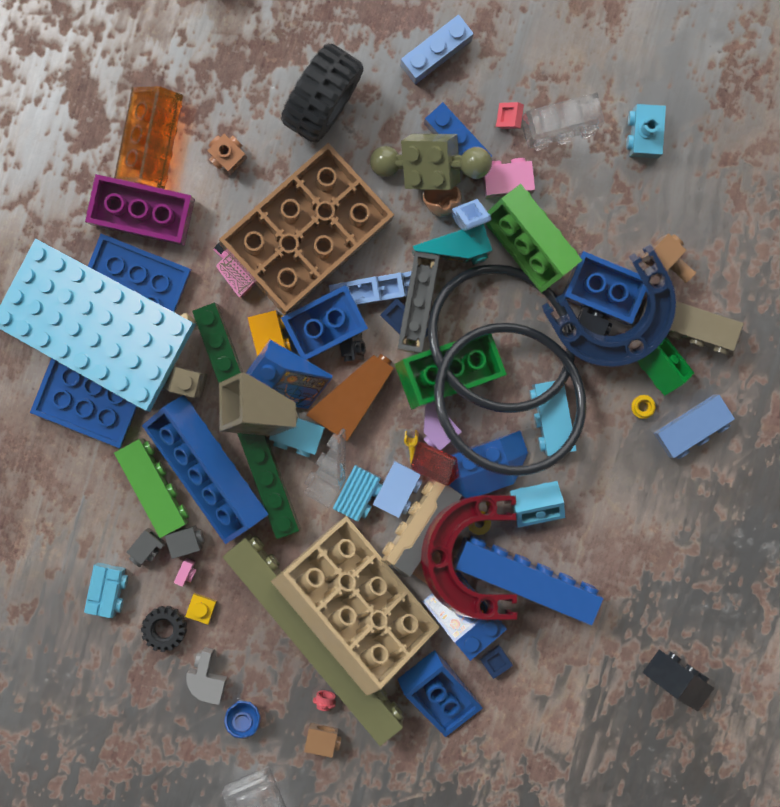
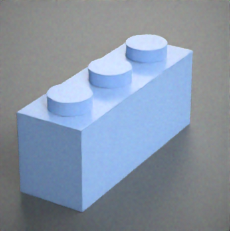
M458 14L401 58V67L413 83L417 84L469 44L474 33Z

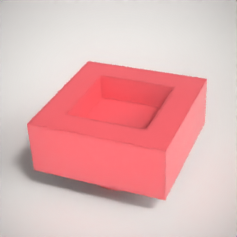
M519 102L499 103L496 127L501 129H521L524 104Z

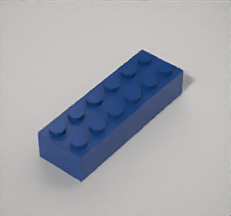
M185 395L164 406L142 425L225 544L250 529L268 515L263 504L254 495L249 484L242 478L235 464L228 458L221 444L216 441L206 423L202 421Z
M471 535L470 539L467 537L463 538L453 562L457 570L584 623L593 625L604 599L598 594L599 590L595 586L584 581L581 582V585L577 584L573 577L562 572L559 575L553 574L554 571L550 567L541 563H537L534 566L528 558L515 553V556L512 557L508 555L509 552L498 545L493 544L492 548L488 547L483 539Z

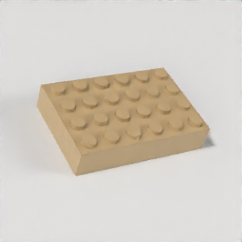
M345 516L271 582L366 695H370L380 690L440 627L392 569L381 561V556L350 519Z

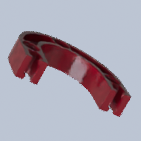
M482 495L458 500L444 508L428 527L421 551L423 574L433 595L452 612L474 619H517V612H511V609H506L505 614L497 612V602L499 600L511 601V604H517V594L476 593L460 582L452 565V548L459 533L465 527L477 521L516 520V513L505 512L504 515L497 514V502L504 501V504L516 505V496ZM481 502H484L487 506L485 514H482L479 510ZM435 550L441 556L437 564L432 560V554ZM483 600L488 604V609L485 613H482L480 610V604Z

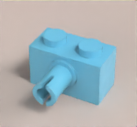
M636 104L632 111H629L628 126H631V135L627 136L626 149L630 150L629 157L659 158L663 155L666 106Z

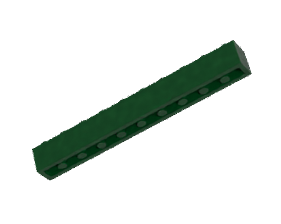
M214 302L193 310L192 313L218 383L243 373L219 305ZM237 433L276 539L298 532L301 527L267 435Z

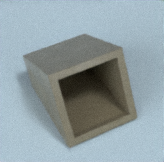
M240 373L219 383L220 432L273 436L296 427L298 419L296 403L249 374Z

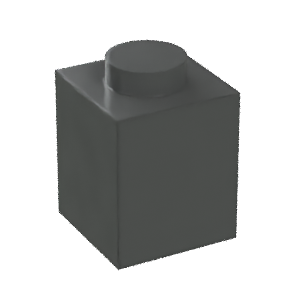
M196 525L165 535L172 559L200 551L203 548L202 544L205 543L201 529L197 530Z

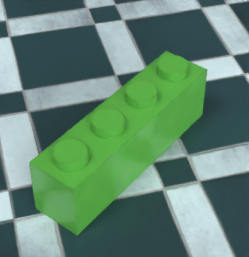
M144 438L114 452L159 538L189 523L187 520L189 513L183 504L179 505L176 499L178 493L172 483H167L164 477L166 471L161 462L157 463L153 457L155 453L153 446L149 441L145 442Z

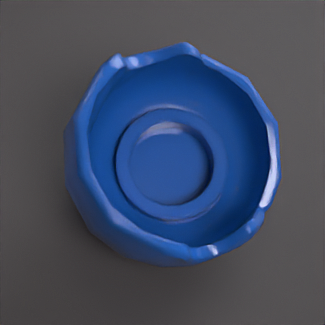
M237 701L227 709L224 718L227 732L234 738L247 739L253 736L259 729L261 722L258 708L248 701Z

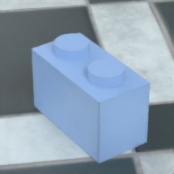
M394 461L373 505L398 518L401 513L405 515L412 503L408 500L411 493H417L421 486L422 480L419 479L421 474Z

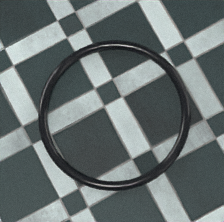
M500 264L480 265L461 272L447 282L432 305L428 321L429 347L437 368H439L443 359L438 341L439 315L444 302L453 290L473 277L486 274H502L516 277L538 289L523 270ZM550 287L542 292L556 309L559 317L567 314L565 307H561L560 303H557L555 300L558 296ZM567 324L563 327L567 333L574 329L573 324ZM566 348L567 354L574 362L575 355ZM563 365L558 378L550 388L531 400L519 403H501L483 398L466 388L453 375L450 369L447 372L445 381L460 396L479 407L495 412L518 413L537 408L551 400L562 389L570 375Z
M515 323L484 325L460 337L449 348L439 365L434 386V400L438 419L453 446L477 466L502 475H531L556 465L572 450L578 441L586 418V394L583 381L577 367L567 352L544 333ZM503 332L530 337L551 350L568 371L576 394L575 422L565 443L550 457L524 466L499 464L474 452L464 443L453 428L444 400L446 375L456 355L467 344L479 337Z

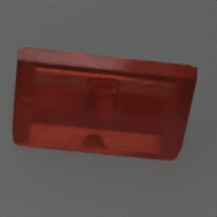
M421 441L417 442L411 463L412 470L446 486L459 477L456 457Z

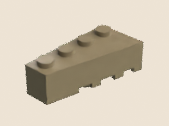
M646 300L645 306H644V308H643V311H642V314H641L640 319L642 318V316H643V314H644V312H645L646 305H647V300ZM676 301L674 321L667 336L677 340L684 338L689 340L692 345L702 348L706 346L719 354L733 356L744 323Z

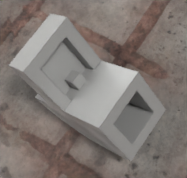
M205 647L201 653L196 655L194 667L198 668V670L190 668L187 672V686L192 695L197 699L220 705L227 676L209 673L214 649Z

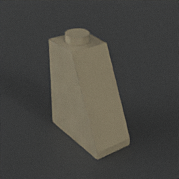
M174 366L163 389L199 398L203 395L208 374Z

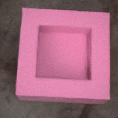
M188 558L183 561L174 581L175 584L183 587L186 582L191 583L196 573V569L193 568L195 561Z

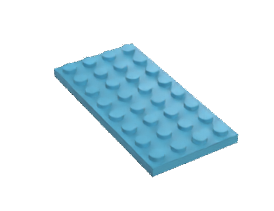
M37 239L34 240L0 305L1 330L148 412L151 411L196 325Z

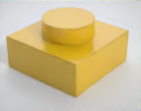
M194 593L185 617L208 625L217 601Z

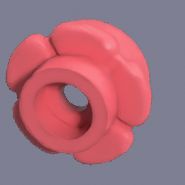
M320 690L317 692L316 697L313 698V703L321 711H330V709L336 706V696L330 691Z

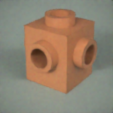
M225 134L221 137L216 136L210 142V148L207 150L212 156L209 161L219 170L223 167L230 175L247 159V156L240 149L243 145L233 135L230 138Z

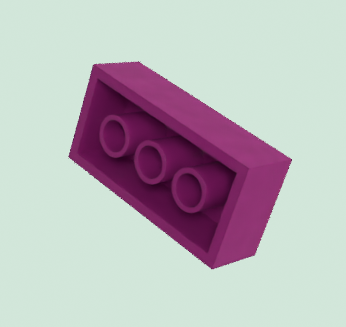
M95 174L85 222L96 227L185 246L195 199L188 194Z

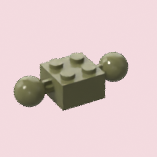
M411 134L401 141L402 154H399L390 146H381L375 149L370 157V166L378 176L390 177L399 169H403L405 189L451 190L461 182L460 170L472 179H480L485 177L492 167L490 154L481 147L469 148L463 155H459L457 134Z

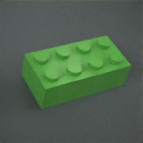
M521 184L502 197L487 212L491 220L485 224L541 293L582 261L577 251L571 247L561 231L554 226L545 211L538 206L531 197V194Z

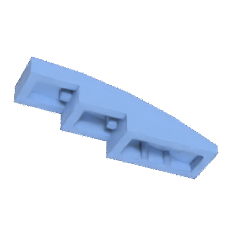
M478 199L452 209V218L464 231L491 220L490 215Z
M412 271L329 285V289L332 292L347 285L356 305L404 298L408 294Z

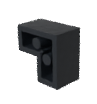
M659 649L643 673L677 700L699 711L714 690V687L707 683L709 678L689 664L685 667L681 665L680 661L682 659L673 652L669 651L666 654Z

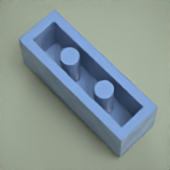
M712 395L654 432V435L668 457L680 459L690 453L689 448L695 444L701 446L709 441V435L716 431L721 433L731 426L729 423L735 420L721 396Z

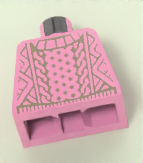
M218 243L213 251L222 260L216 267L235 293L242 299L255 283Z

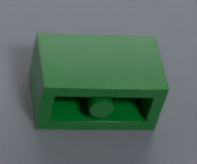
M667 337L654 351L637 361L641 369L647 373L654 382L655 387L664 396L685 384L694 374V371Z

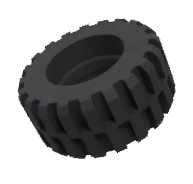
M325 44L317 52L316 56L312 58L291 91L281 113L283 124L309 142H319L335 123L357 87L364 71L361 61L335 44Z

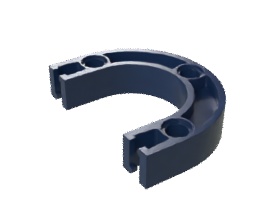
M651 244L643 248L644 253H648L654 261V265L646 270H643L638 264L642 262L640 256L637 257L635 253L628 256L646 288L647 305L640 321L627 332L615 336H603L589 331L580 323L564 294L555 298L557 303L559 302L561 307L564 306L567 314L559 319H556L552 314L554 309L552 306L550 307L548 302L542 305L543 311L559 339L575 356L595 365L621 366L636 362L649 355L665 339L674 321L676 295L673 283ZM656 274L662 275L658 283H650L652 276ZM573 324L575 327L571 332L562 331L565 325ZM633 341H641L639 347L635 349L629 348Z

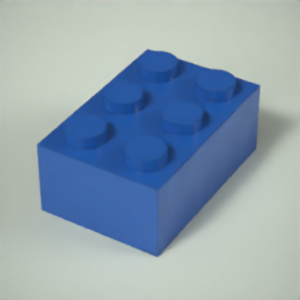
M585 251L579 253L582 261L573 268L563 292L567 301L581 307L586 306L591 311L602 313L606 317L625 325L633 324L646 292L639 274Z

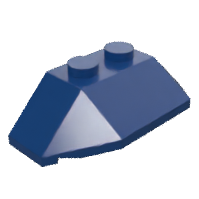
M521 430L470 447L474 452L490 461L509 466H523L528 455ZM459 451L430 461L435 478L440 479L465 498L481 496L513 485L518 477L497 474L481 468L468 460Z

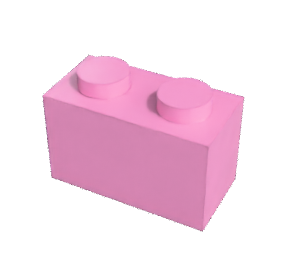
M525 158L512 159L511 163L502 164L501 161H492L490 172L483 177L485 199L504 197L519 184L529 193H533L535 191L532 161H526Z

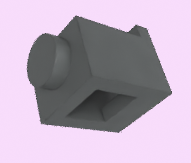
M147 528L126 553L130 555L129 559L132 563L141 567L146 560L151 562L159 553L156 548H163L167 542L159 538L150 528Z

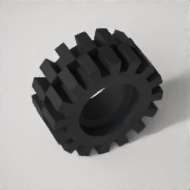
M160 606L152 610L143 620V627L141 628V632H143L142 639L147 641L146 645L148 647H153L152 650H161L160 652L171 651L184 639L187 623L183 620V614L180 615L178 613V609H171V606ZM160 620L169 621L173 626L172 635L167 638L158 636L155 631L156 623Z

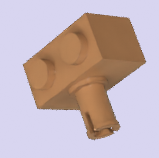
M668 233L659 238L652 247L655 249L666 271L671 269L684 283H687L696 274V271L691 269L681 259L686 251L683 247V241L674 234L671 236ZM648 253L641 257L642 263L647 267L654 265V261Z

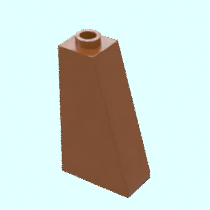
M382 354L379 357L373 355L315 405L306 416L345 441H348L393 371L394 367L390 366L392 361Z

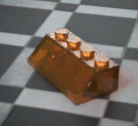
M160 86L132 87L114 178L165 189L168 181L170 160L173 156L174 139L178 130L179 114L182 110V94Z

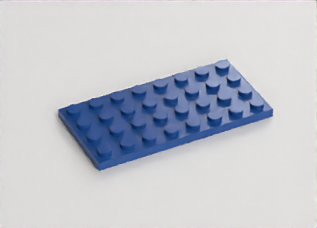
M102 233L88 264V267L174 313L192 271L190 268ZM51 358L30 413L117 448H122L138 406Z

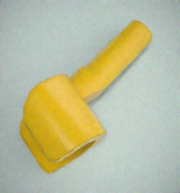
M407 430L404 434V443L409 448L411 465H416L415 449L419 437L417 430H415L414 438L407 436Z

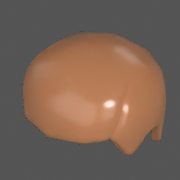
M457 186L451 190L425 189L423 201L433 215L439 217L448 216L453 213V208L461 205L462 193Z

